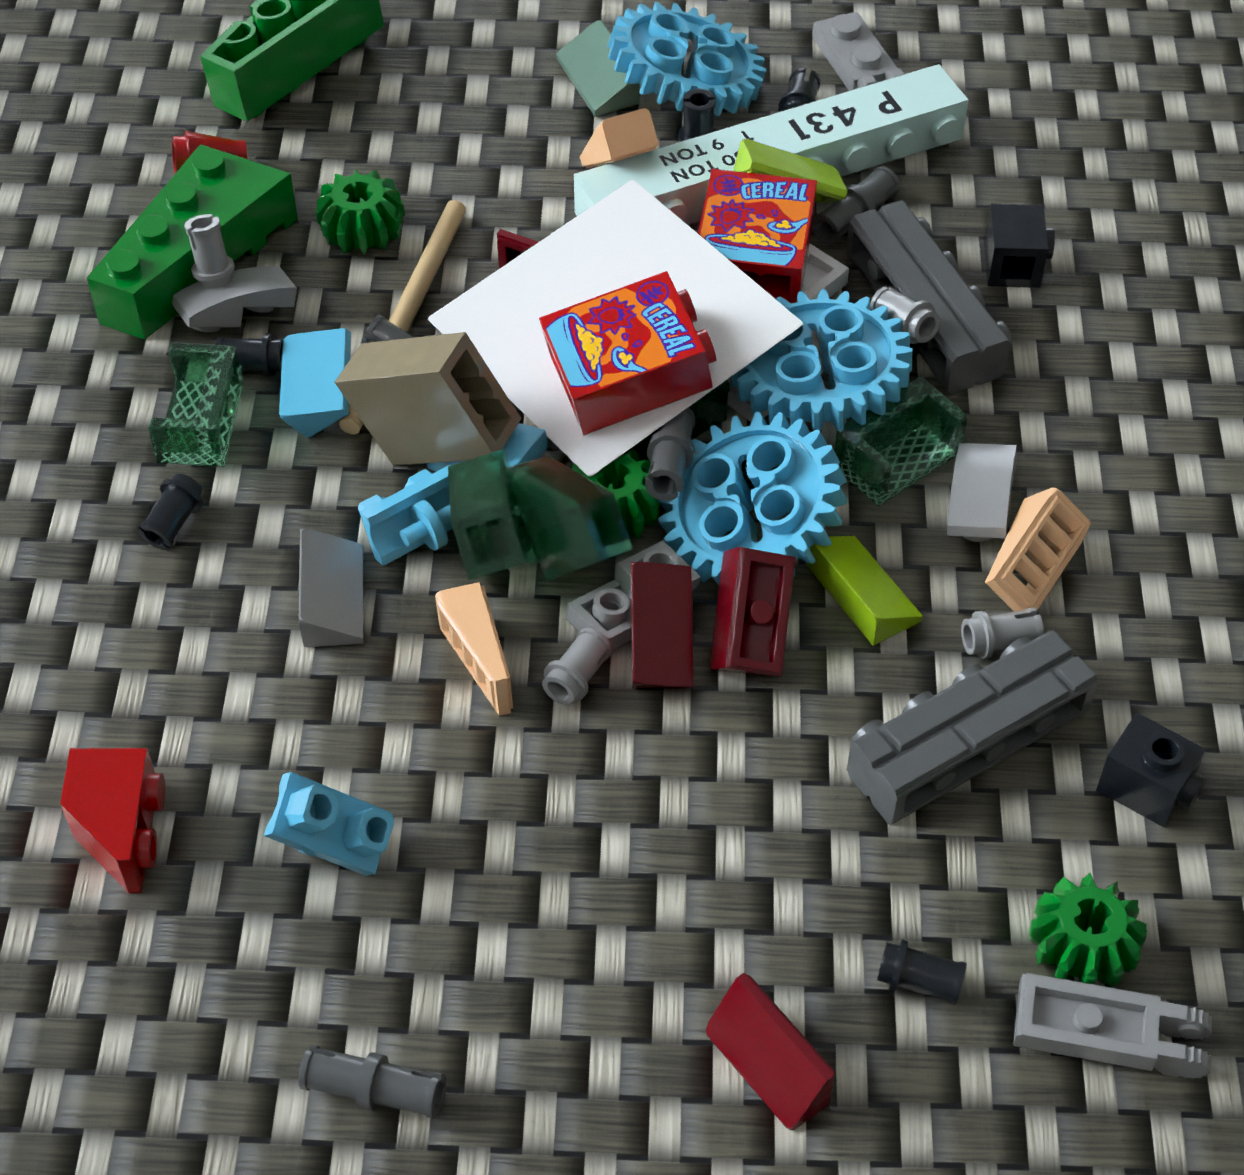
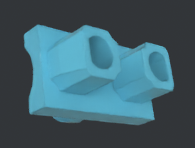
M450 465L435 473L424 469L409 477L405 488L387 498L376 494L359 503L358 510L375 560L384 566L423 544H426L434 551L438 550L448 543L446 532L472 519L461 494L460 477L457 470Z
M288 772L282 775L279 785L278 802L267 824L264 836L296 848L299 852L306 855L316 856L369 876L376 873L381 853L387 849L394 825V818L392 812L296 773Z

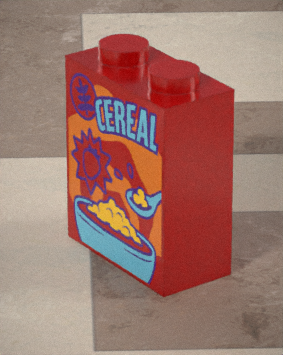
M711 169L698 234L775 299L782 297L790 304L797 302L798 292L802 291L814 221L817 180Z
M668 271L539 317L549 355L583 435L713 388L708 364L716 362L717 358L712 341L706 329L695 330L693 322L697 321V315L691 297L686 289L677 292Z

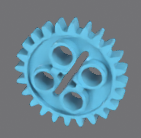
M655 2L653 10L643 4L638 5L637 12L627 8L624 17H617L607 46L610 48L608 58L616 61L614 70L627 73L624 82L627 84H641L639 92L641 95L652 92L657 94L658 104H663L668 100L675 102L677 111L684 109L683 97L688 91L693 89H705L714 94L716 100L714 114L716 116H720L723 108L733 114L737 112L739 106L747 109L751 100H756L766 73V69L762 67L765 60L764 57L756 55L757 45L745 44L747 38L745 33L733 34L730 32L733 24L724 23L719 25L715 23L716 16L714 14H710L705 18L701 17L695 7H692L689 13L683 12L677 3H673L671 10H667L659 2ZM687 39H690L693 42L692 51L686 68L687 78H684L681 75L688 48Z
M821 289L817 299L809 300L803 291H799L797 302L790 304L782 297H777L776 300L800 319L803 325L731 376L732 387H738L739 401L750 400L751 413L753 414L768 410L769 423L780 412L785 417L790 418V426L800 418L806 422H811L813 431L817 429L821 431L824 422L830 421L838 431H844V419L851 417L857 423L864 425L866 424L867 410L884 415L886 413V401H900V388L909 386V372L912 371L909 332H900L902 324L900 318L888 319V307L882 306L870 311L869 297H864L854 304L849 302L848 291L841 293L836 300L829 299L826 289ZM811 330L816 332L820 343V358L824 372L829 374L830 390L825 388L821 377V362L817 347L812 345Z
M755 412L750 426L746 427L743 426L738 416L732 417L731 431L725 434L717 426H711L712 441L707 445L700 440L693 439L692 442L696 454L690 466L685 469L683 491L681 493L677 491L678 497L673 500H659L666 514L658 519L667 533L664 537L665 542L701 576L700 581L704 583L713 577L719 586L722 557L725 550L745 547L794 556L796 559L800 558L807 563L813 564L815 558L809 548L814 543L830 546L832 542L824 527L842 525L843 521L835 507L847 504L848 499L841 488V485L846 483L847 480L839 466L840 461L831 445H827L818 429L810 432L804 420L800 418L790 426L784 414L780 412L768 425L761 412ZM744 460H747V475L755 487L751 490V495L747 482L743 477L742 462ZM753 505L755 514L761 523L763 538L759 542H757V525L749 514L753 510ZM790 513L787 517L778 520L782 515ZM734 529L730 534L722 537L725 533Z

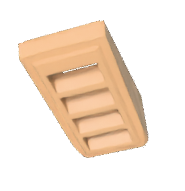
M642 108L602 121L595 129L580 155L582 167L590 168L657 149L656 146H659L650 111Z
M1050 488L1024 498L985 583L1013 611H1021L1031 607L1038 610L1081 545L1090 527V520L1057 488ZM1025 553L1036 563V565L1025 555ZM1014 569L1028 582L1027 586L1012 573Z
M480 582L437 592L435 599L441 631L498 715L510 714L511 709H513L510 674L484 585L481 586Z

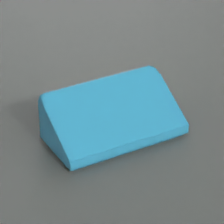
M340 328L297 333L283 339L279 415L284 422L307 438L349 414V402L335 384V380L350 360L351 332L348 329Z

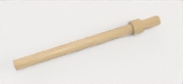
M451 200L447 203L389 320L407 333L466 213L465 206L457 200ZM349 404V414L340 419L339 427L348 434H358L363 422Z

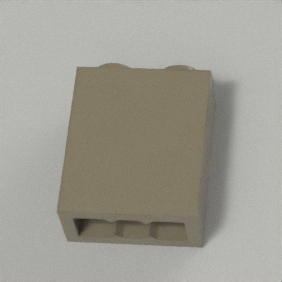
M466 332L361 343L335 380L339 390L392 465L497 459L522 419Z

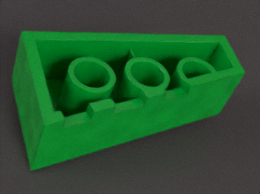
M255 0L249 6L251 16L246 21H234L200 56L213 105L246 122L258 117L265 109L288 93L298 89L302 83L322 69L331 66L335 60L355 46L365 42L369 36L384 27L380 1Z
M200 144L87 277L99 324L145 340L179 314L172 305L173 294L199 282L192 274L191 268L195 260L189 236L184 226L190 218L203 214L219 217L226 255L232 258L233 262L245 252L252 256L267 245L266 236L280 226L286 230L298 220L291 173Z

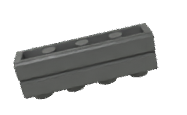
M903 200L882 206L878 212L872 209L853 215L852 219L849 220L846 252L873 290L877 292L882 287L886 286L889 288L890 286L915 302L923 300L934 306L940 319L939 328L931 340L925 343L919 342V354L944 389L952 395L972 388L975 383L981 385L1001 378L1003 373H1005L1008 355L1012 349L1010 331L1003 321L995 322L985 309L984 298L978 287L975 285L968 286L960 276L953 254L948 250L942 252L935 243L927 220L924 217L917 218Z
M1054 630L1052 632L1048 631L1032 641L1028 637H1021L1012 642L1003 651L999 660L984 668L980 664H973L965 668L957 675L952 685L940 693L933 695L931 692L926 691L918 694L908 702L902 714L883 724L881 720L877 719L862 726L851 741L847 764L848 775L865 797H870L871 804L888 824H894L1089 711L1098 684L1096 674L1079 656H1073L1072 649Z

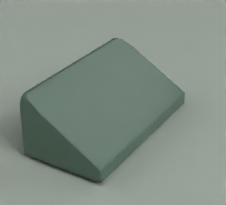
M602 20L592 23L556 53L557 61L595 117L640 104V84H627L624 82L627 73L616 72L614 70L616 61L608 58L610 48L607 46L611 33Z

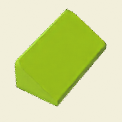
M742 139L740 142L733 171L817 180L815 202L823 205L846 198L848 190L834 166L750 139Z
M855 536L829 537L832 542L830 546L814 543L809 548L815 558V562L813 564L806 562L807 567L873 646L922 622L923 615Z

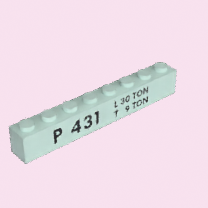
M940 64L576 173L574 174L576 216L580 215L628 181L635 180L688 225L701 221L711 169L733 171L742 139H750L832 165L842 177L962 139L969 100Z

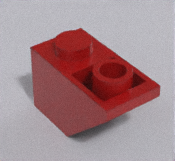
M70 748L60 805L71 833L128 893H142L145 868H154L157 859V834L155 829H151L154 812H162L164 808L166 791L163 773H155L147 748Z

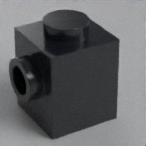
M990 205L984 238L987 286L1041 287L1046 259H1052L1055 246L1054 227H1046L1044 205Z
M1136 712L1108 754L1096 791L1165 828L1177 807L1188 812L1199 796L1206 778L1198 774L1197 771L1206 749Z

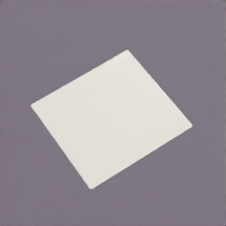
M635 180L628 181L428 318L442 334L466 332L509 400L538 428L546 430V436L587 476L596 474L803 325L800 319ZM668 271L677 292L686 289L691 297L697 315V321L693 322L695 330L706 329L712 341L717 358L716 362L708 364L713 388L583 435L549 355L539 317Z

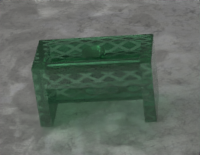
M172 343L169 357L175 377V384L166 418H152L148 428L157 463L224 467L244 386L237 347L229 345Z
M920 376L909 383L908 387L900 389L899 402L886 401V413L884 415L867 410L866 424L861 425L852 419L845 423L844 431L837 430L834 452L840 461L839 466L846 479L879 507L957 456L959 443H963L967 415Z

